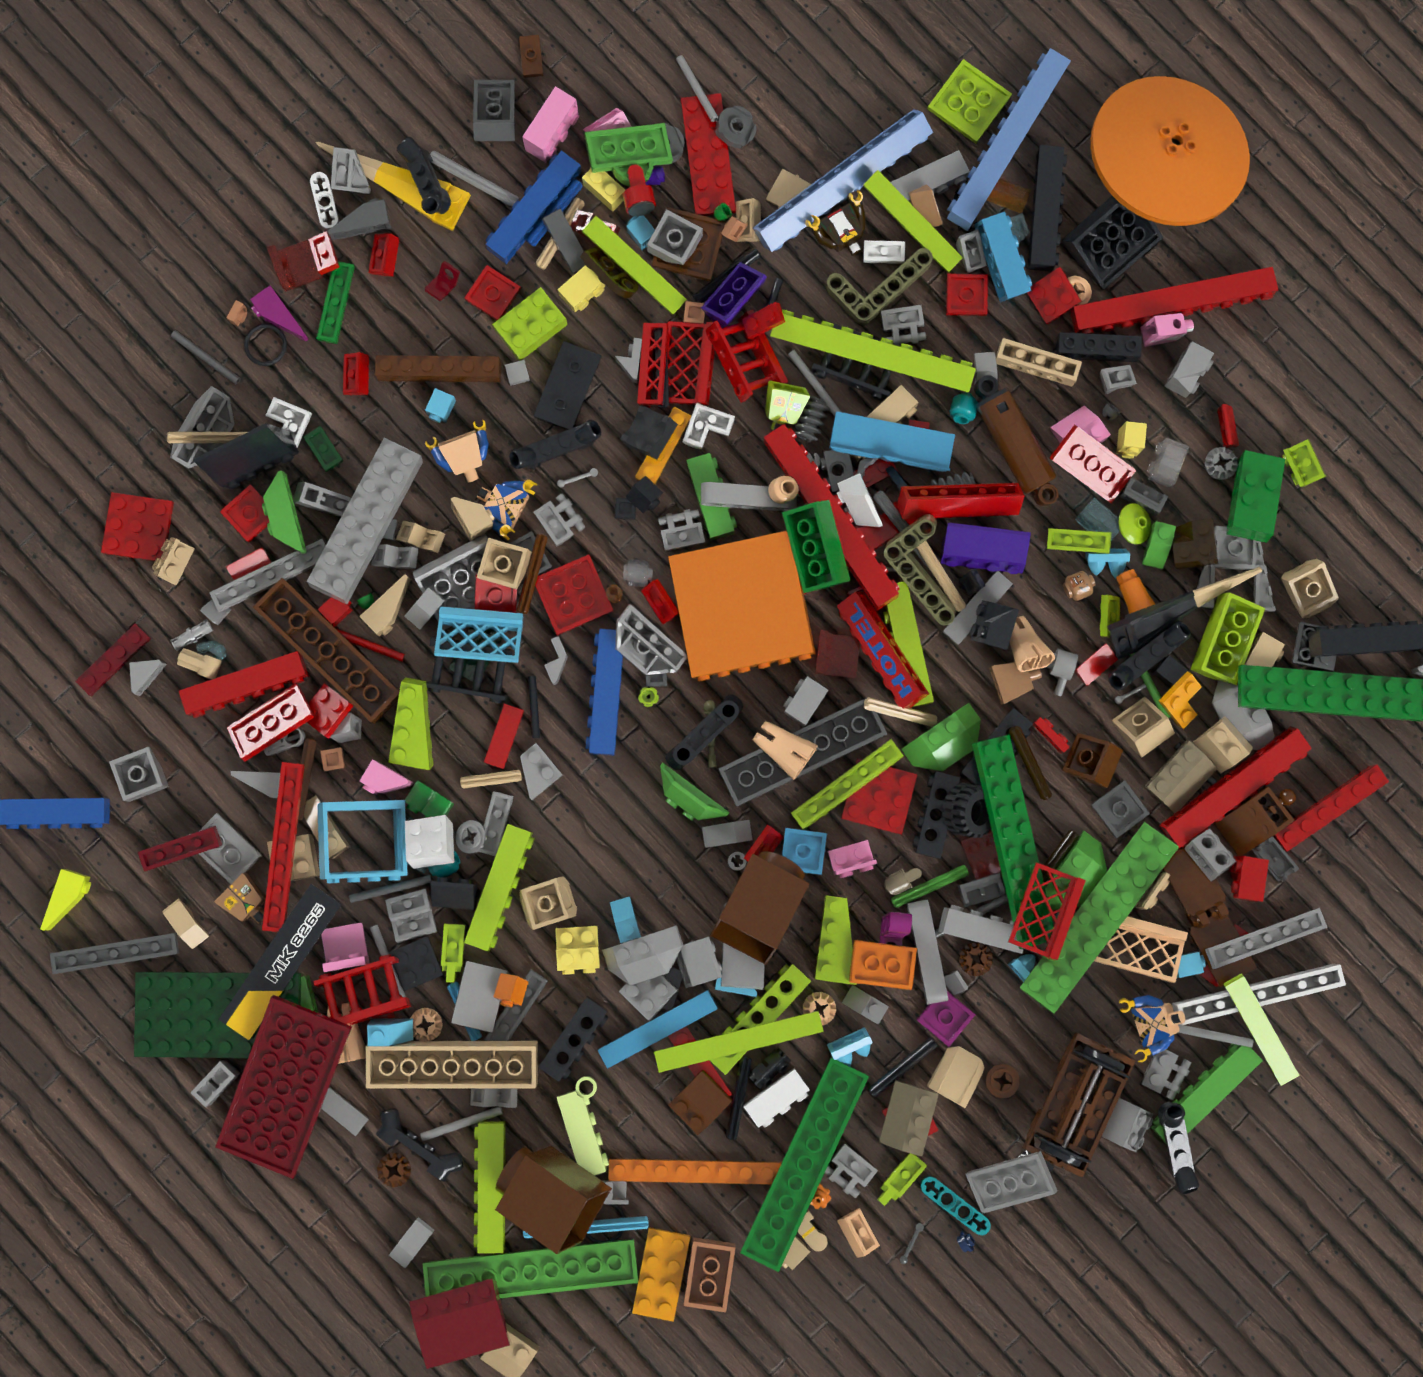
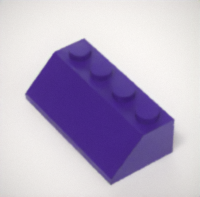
M948 523L942 541L940 564H946L950 567L963 566L969 569H987L991 572L1005 571L1010 574H1022L1026 565L1031 532Z

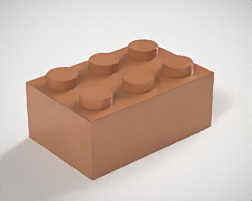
M693 1237L684 1306L726 1312L736 1248L735 1243Z

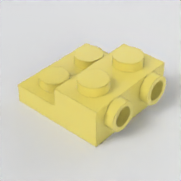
M598 926L555 928L557 971H562V975L575 974V970L583 969V973H595V968H600Z

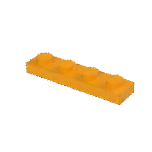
M673 407L668 417L678 424L658 459L646 456L635 476L636 480L640 481L646 476L656 484L686 430L691 415Z

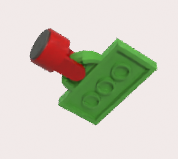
M665 123L585 132L584 137L592 173L613 171L615 178L620 183L630 186V188L623 192L625 208L628 214L642 216L652 212L656 207L653 188L646 185V182L650 179L653 166L672 164L673 161Z

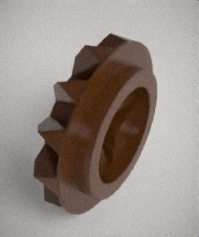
M969 943L960 952V966L969 975H983L990 970L993 963L992 953L982 943ZM969 953L975 956L981 953L979 959L983 965L975 963L971 966L973 959Z
M997 1064L989 1070L986 1076V1086L992 1095L998 1098H1008L1018 1090L1020 1083L1019 1075L1013 1067L1006 1064ZM1004 1073L1005 1079L1011 1082V1084H1003L1000 1090V1083L994 1080V1078H1001Z
M387 1154L379 1161L377 1167L378 1178L384 1185L392 1188L401 1186L410 1177V1162L402 1154ZM399 1163L397 1168L399 1174H394L389 1178L390 1169H388V1166L393 1167Z

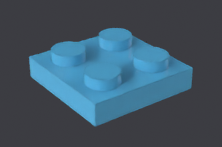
M785 828L782 856L797 864L804 873L822 875L827 833Z

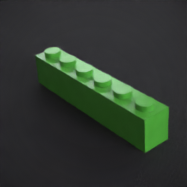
M1231 1044L1228 1047L1229 1052L1224 1057L1222 1055L1213 1062L1214 1066L1209 1071L1205 1070L1198 1077L1199 1081L1194 1086L1189 1085L1183 1091L1184 1095L1179 1100L1175 1099L1172 1101V1103H1178L1184 1107L1187 1134L1263 1061L1251 1047ZM1157 1116L1150 1128L1165 1142L1163 1128Z

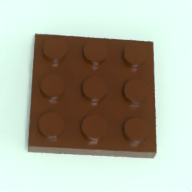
M667 207V210L703 228V236L694 253L684 265L666 262L654 256L652 267L710 282L723 238L721 232L726 222Z

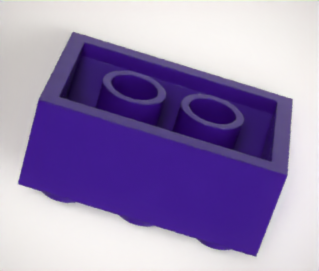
M740 262L704 303L701 309L712 322L718 320L722 328L727 327L764 284L767 278L766 275Z

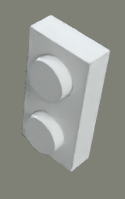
M864 240L863 263L903 264L905 262V242Z

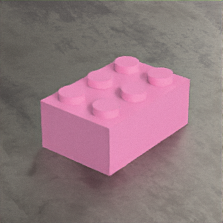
M555 86L522 136L527 152L545 163L556 154V147L560 141L564 142L568 135L567 130L571 125L574 126L579 118L577 101L574 97Z

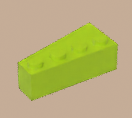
M405 678L401 681L388 763L430 770L434 765L426 681Z
M825 895L814 979L857 985V983L849 982L853 947L847 898Z

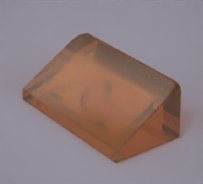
M999 179L986 201L1022 213L1031 190Z

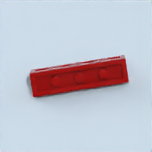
M643 323L637 403L647 408H650V405H663L668 323ZM663 329L662 336L655 341L654 330ZM658 347L661 350V356L654 361V351ZM656 366L660 371L659 377L652 381L653 368ZM653 387L658 390L657 400L651 399Z

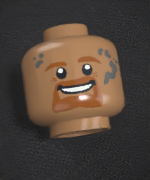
M1084 571L1067 576L1065 583H1063L1067 597L1075 601L1091 596L1093 594V587L1096 586L1093 576L1087 575Z

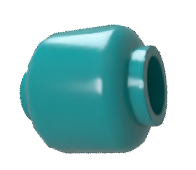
M968 392L955 395L950 407V416L956 423L968 424L976 417L977 408L975 405L978 401Z
M454 851V863L429 866L428 869L433 876L447 878L458 871L460 858Z

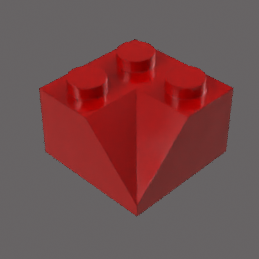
M1234 856L1237 862L1229 869L1233 879L1231 885L1233 898L1263 902L1269 860L1248 856Z

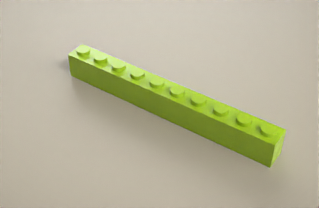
M782 310L785 322L771 331V337L965 392L970 391L976 368L972 367L973 363L961 360L959 364L952 362L953 357L942 354L940 358L932 356V351L921 349L920 352L913 351V346L901 343L900 347L892 345L893 340L881 338V341L874 340V335L862 332L860 336L853 334L854 329L843 326L841 330L833 328V323L822 321L821 324L814 323V318L802 315L800 319L793 317L794 312Z

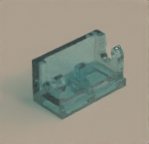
M1093 498L1075 518L1087 531L1112 532L1111 541L1120 531L1119 518L1096 498Z

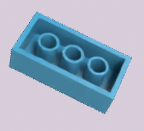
M1004 211L974 224L975 230L978 229L985 260L999 301L1003 302L1031 291L1032 282L1030 276L1025 273V260L1022 255H1019L1017 249L1019 243L1017 237L1012 234V222L1009 215L1006 216Z

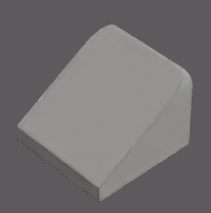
M212 599L200 611L213 623L219 625L231 609L227 608L219 612Z
M954 970L944 976L945 984L952 995L959 994L968 989L958 971Z

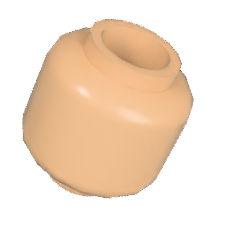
M782 475L774 479L768 488L770 498L778 504H785L794 500L799 491L797 481L788 475Z

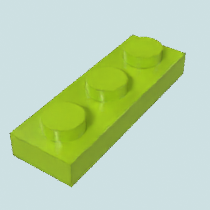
M1048 528L1047 549L1110 553L1112 532Z

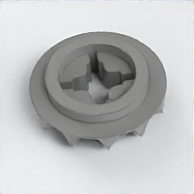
M1216 447L1205 458L1206 471L1215 479H1228L1236 472L1238 457L1235 456L1232 450L1226 447ZM1219 457L1222 460H1229L1224 465L1225 468H1222L1221 465L1214 466L1219 461Z
M469 820L458 828L456 844L462 852L468 854L476 853L480 848L484 847L483 844L487 837L485 836L486 829L483 828L481 823ZM470 833H472V834H477V835L473 838L474 841L468 840V838L471 837V834H470Z

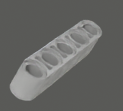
M717 482L701 483V505L788 511L797 508V496L794 500L785 504H778L770 498L769 486Z
M928 900L907 903L908 914H912L911 931L914 945L917 948L916 955L926 1003L929 1005L948 1001Z

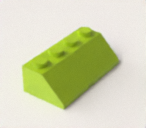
M1230 592L1220 594L1216 599L1190 670L1211 679L1237 685L1238 666L1244 665L1265 608Z

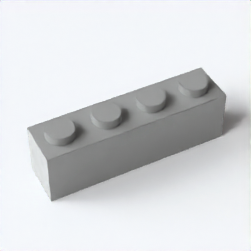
M958 150L890 183L911 203L909 192L927 184L932 189L933 194L944 193L949 189V186L954 184L958 186L966 182L970 171Z
M951 905V908L944 907L938 932L1023 953V949L1008 943L1014 925L1013 921L1010 920V924L1003 923V918L993 915L990 916V919L984 918L983 913L971 910L970 914L965 913L962 907Z

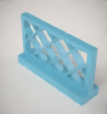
M440 607L434 656L518 663L523 630V614ZM443 625L453 626L455 630L446 634L442 628ZM472 627L476 631L468 636L463 629ZM494 629L497 633L489 638L484 631ZM507 631H517V635L512 639H509L504 633ZM460 633L464 639L456 644L451 638ZM480 634L485 641L477 646L472 639ZM501 636L506 643L498 648L493 641ZM446 641L453 646L449 650L440 649V645ZM469 643L474 649L465 652L460 647ZM489 644L494 651L489 654L484 653L481 649ZM510 646L515 651V656L505 655L502 651Z

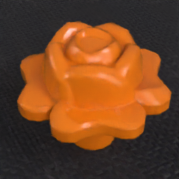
M819 1184L810 1205H813L815 1209H819L820 1206L826 1208L827 1203L831 1200V1196L828 1195L830 1190Z

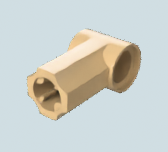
M184 648L180 652L177 665L198 672L197 674L209 679L216 678L222 664L221 660L208 655L203 656Z

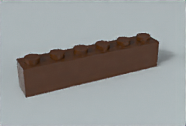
M376 355L375 376L378 381L501 382V360L499 356Z

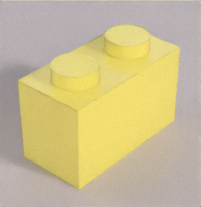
M590 168L582 177L583 186L612 212L624 201L623 192L625 189L605 171L592 173Z
M585 265L557 290L559 296L574 312H577L578 310L582 311L585 309L592 297H598L602 294L605 284L600 282L598 276Z
M1126 421L1118 430L1116 454H1121L1123 458H1134V456H1137L1145 448L1147 424Z

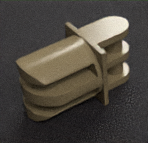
M913 868L907 872L900 869L886 878L884 888L889 894H900L912 888L910 882L921 877L922 872L918 868Z

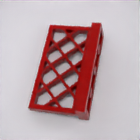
M668 321L667 358L668 361L669 359L671 360L668 364V369L675 365L680 371L672 380L668 377L669 386L673 385L678 391L672 398L669 397V403L692 405L698 403L709 407L715 349L708 339L705 330L713 322H706L704 324ZM672 327L682 328L685 333L675 340L672 336ZM695 329H703L702 337L695 341L690 333ZM688 336L693 344L684 351L678 343ZM677 345L682 353L673 360L669 352ZM697 346L700 350V356L692 361L687 353ZM686 356L691 364L684 370H681L676 363ZM694 366L698 370V376L690 381L685 373ZM681 376H684L689 383L679 390L674 382ZM692 386L696 391L695 399H686L683 393Z
M1035 863L1008 943L1045 956L1053 961L1058 960L1086 880L1079 877L1076 878L1040 863ZM1039 869L1047 871L1050 878L1049 881L1042 884L1039 883L1036 877ZM1061 877L1070 880L1067 889L1060 892L1055 880ZM1052 882L1056 894L1046 898L1041 886ZM1038 888L1043 900L1033 904L1029 896L1031 891ZM1058 896L1062 903L1061 907L1056 911H1052L1048 900ZM1045 902L1049 914L1039 918L1034 906ZM1031 908L1036 920L1026 924L1022 915L1025 910ZM1051 916L1055 923L1054 927L1051 930L1045 931L1041 920ZM1038 922L1042 934L1032 938L1027 926ZM1024 928L1029 940L1022 943L1014 940L1016 932ZM1042 936L1045 937L1047 941L1045 951L1037 949L1034 943L1035 939Z

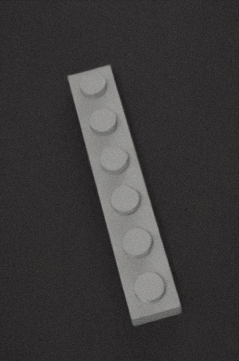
M323 539L306 546V554L295 551L209 592L217 610L221 612L273 587L281 578L288 580L315 567L326 546Z
M1320 908L1207 948L1205 951L1212 969H1216L1327 928Z

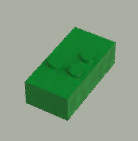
M1248 450L1242 453L1238 459L1226 534L1267 543L1274 535L1285 465L1284 458Z
M830 501L813 502L782 512L803 593L851 581Z

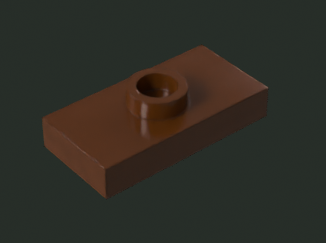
M539 35L520 36L523 78L544 76Z

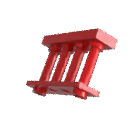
M754 310L744 313L738 319L739 323L721 328L717 320L705 330L741 403L753 395L752 390L767 386L769 381L788 383L765 333L753 339L747 338L742 319L755 313ZM743 331L747 341L730 347L725 336ZM752 349L756 360L739 365L734 354ZM761 367L765 378L748 383L743 372Z
M388 954L379 957V961L332 976L331 973L320 975L319 980L313 981L314 986H323L331 1015L330 1018L351 1026L411 1007L409 998L402 997L399 994L392 964L399 963V959ZM384 967L391 998L390 1002L382 1004V1001H379L372 971ZM360 974H364L371 1001L370 1008L364 1010L361 1007L359 1008L351 978ZM341 980L344 981L351 1008L350 1014L345 1016L339 1014L331 985Z

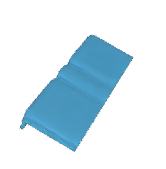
M836 411L829 448L840 453L866 458H881L887 462H901L908 466L945 472L950 471L949 465L955 434Z

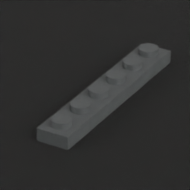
M177 933L50 953L52 974L179 954Z

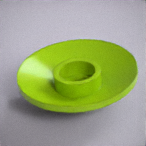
M1132 503L1126 505L1119 515L1120 532L1129 543L1141 544L1148 539L1150 534L1151 520L1149 514L1139 504Z

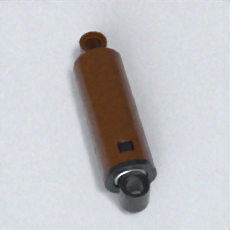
M991 375L983 376L974 385L975 394L983 399L975 405L1023 493L1028 494L1033 491L1034 500L1040 506L1053 504L1057 500L1059 493L1057 488L1050 484V481L1056 478L1052 466L1009 388L1006 387L999 391V384L995 377ZM983 382H986L990 385V392H986L983 390ZM1043 490L1049 492V500H1045L1042 497Z

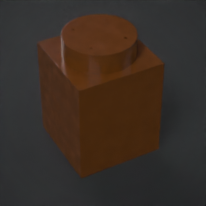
M764 851L759 856L752 854L710 936L766 965L777 950L810 884L803 880L805 877L803 870L793 861L773 852Z
M553 1146L532 1152L527 1147H523L509 1160L497 1180L496 1191L503 1196L495 1210L555 1254H559L583 1241L612 1188Z

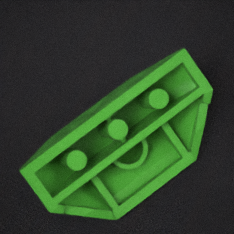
M278 471L263 496L265 502L262 504L265 516L268 515L270 522L267 524L270 535H273L279 541L302 554H306L307 550L287 474L283 471Z
M968 703L901 750L914 767L944 771L973 751L972 743L978 742L981 719L970 703Z
M662 763L660 765L664 795L667 797L666 802L675 809L677 806L684 810L682 814L691 821L694 818L699 821L728 816L730 812L666 764Z
M1085 831L1081 833L1056 868L1058 871L1086 880L1077 907L1082 906L1107 872L1101 842ZM1062 877L1055 880L1060 892L1067 889L1070 880ZM1052 882L1044 885L1047 898L1056 894ZM1058 896L1048 900L1052 910L1060 909L1062 903Z

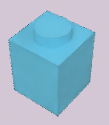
M644 215L634 216L627 223V233L638 247L643 250L647 247L655 229Z
M435 388L425 409L427 415H429L428 418L437 423H440V421L447 422L456 402L455 397Z
M1196 951L1182 954L1177 978L1204 973L1205 960L1203 955Z

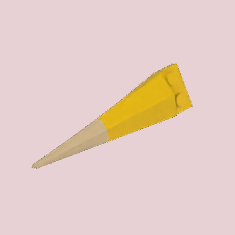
M316 142L320 148L333 155L334 146ZM357 154L367 178L434 223L453 231L471 196L469 192L451 185V183L438 180L441 188L447 190L451 199V205L444 214H428L421 207L423 199L410 170Z

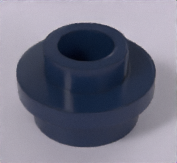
M965 1231L961 1232L960 1236L957 1237V1241L963 1252L974 1251L975 1241L970 1233L967 1234Z

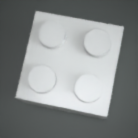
M446 815L405 821L406 861L413 869L454 863L453 823Z

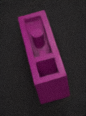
M268 286L250 299L254 304L251 308L257 317L262 315L265 321L305 342L309 340L271 286Z

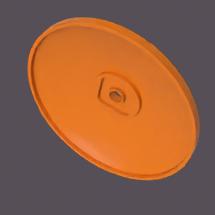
M1166 76L1146 77L1132 81L1111 94L1094 120L1090 139L1091 154L1099 178L1119 203L1147 220L1173 226H1187L1206 222L1224 212L1235 201L1245 185L1249 172L1250 154L1242 126L1222 100L1195 83ZM1172 139H1177L1180 145L1174 144Z

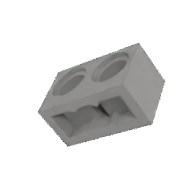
M1210 828L1193 839L1184 848L1210 881H1213L1229 870L1237 862L1232 853L1224 847L1219 837Z
M226 1059L222 1060L191 1091V1094L202 1105L208 1107L215 1102L240 1073Z

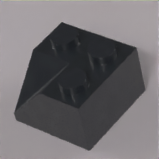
M982 600L976 610L977 619L971 627L970 640L1007 650L1019 610Z

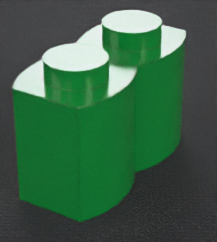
M418 780L405 799V802L408 804L406 808L415 814L420 811L425 815L424 818L447 815L454 805L453 802Z

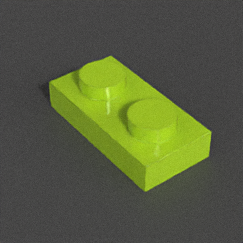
M1101 595L1100 636L1110 638L1107 626L1120 621V597Z

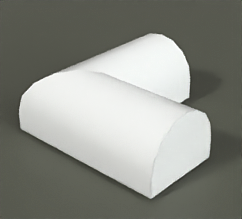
M273 397L266 416L283 423L282 429L290 431L298 448L312 413Z
M696 403L683 438V443L692 448L702 449L709 430L729 436L735 416Z

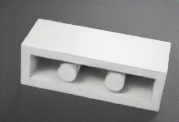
M793 1068L745 1103L743 1107L758 1128L762 1125L765 1128L774 1121L773 1117L778 1113L783 1115L790 1110V1104L797 1100L799 1103L805 1099L810 1089L795 1068Z

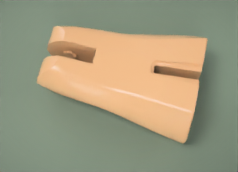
M1024 616L1017 617L1009 642L1017 669L1020 672H1026L1047 667L1054 661V653L1039 638Z
M765 721L761 729L768 735H771L773 739L770 741L767 737L756 733L752 740L793 780L796 779L816 751L818 745Z
M349 1002L343 1003L342 1015L350 1014ZM328 1007L327 1017H330L331 1015ZM358 1024L351 1025L352 1029L339 1063L366 1058V1046Z

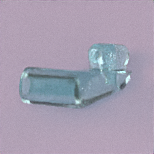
M215 640L196 644L199 654L211 652L218 660L224 659L227 655L225 652L226 648Z

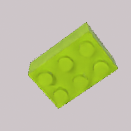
M540 287L492 325L495 332L518 361H521L568 324L564 315Z

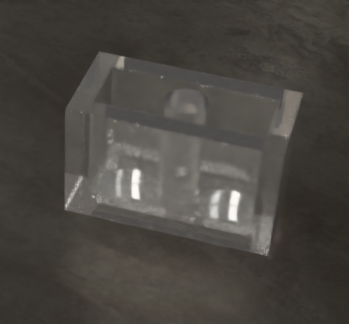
M1165 438L1162 443L1158 442L1154 452L1157 454L1156 459L1151 461L1147 470L1150 473L1148 479L1169 488L1174 486L1189 446L1169 438Z

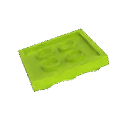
M963 59L928 105L927 110L976 144L1009 101L1012 93Z

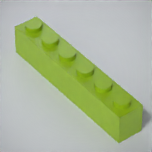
M904 581L898 582L897 585L900 588L898 591L899 596L885 606L886 612H883L885 624H889L890 634L929 692L928 696L913 707L932 704L934 700L909 587Z
M507 824L464 943L485 951L495 948L498 936H495L497 929L502 928L506 918L503 916L505 908L509 909L513 899L510 896L512 888L516 889L520 880V877L517 876L519 869H524L527 857H524L526 850H530L534 842V838L531 837L532 832Z
M481 1121L474 1131V1138L478 1140V1148L474 1150V1160L478 1161V1170L474 1171V1182L478 1183V1191L474 1192V1204H478V1213H474V1226H478V1234H474V1247H477V1253H503L505 1251V1217L495 1209L503 1196L496 1191V1183L505 1167L506 1121Z

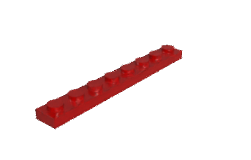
M282 762L262 925V930L278 932L287 918L305 764Z

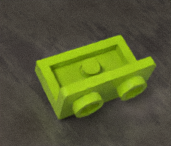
M1309 439L1283 450L1285 455H1282V457L1285 459L1286 466H1291L1293 471L1291 477L1295 485L1299 484L1300 487H1305L1326 477Z

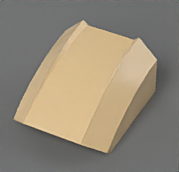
M1319 559L1308 560L1296 568L1285 572L1281 577L1293 604L1302 618H1311L1326 610L1339 598L1325 563Z
M564 876L520 890V902L527 924L532 930L576 916L577 906L575 905L569 882Z
M960 1046L948 1047L927 1087L966 1108L985 1068L982 1059Z

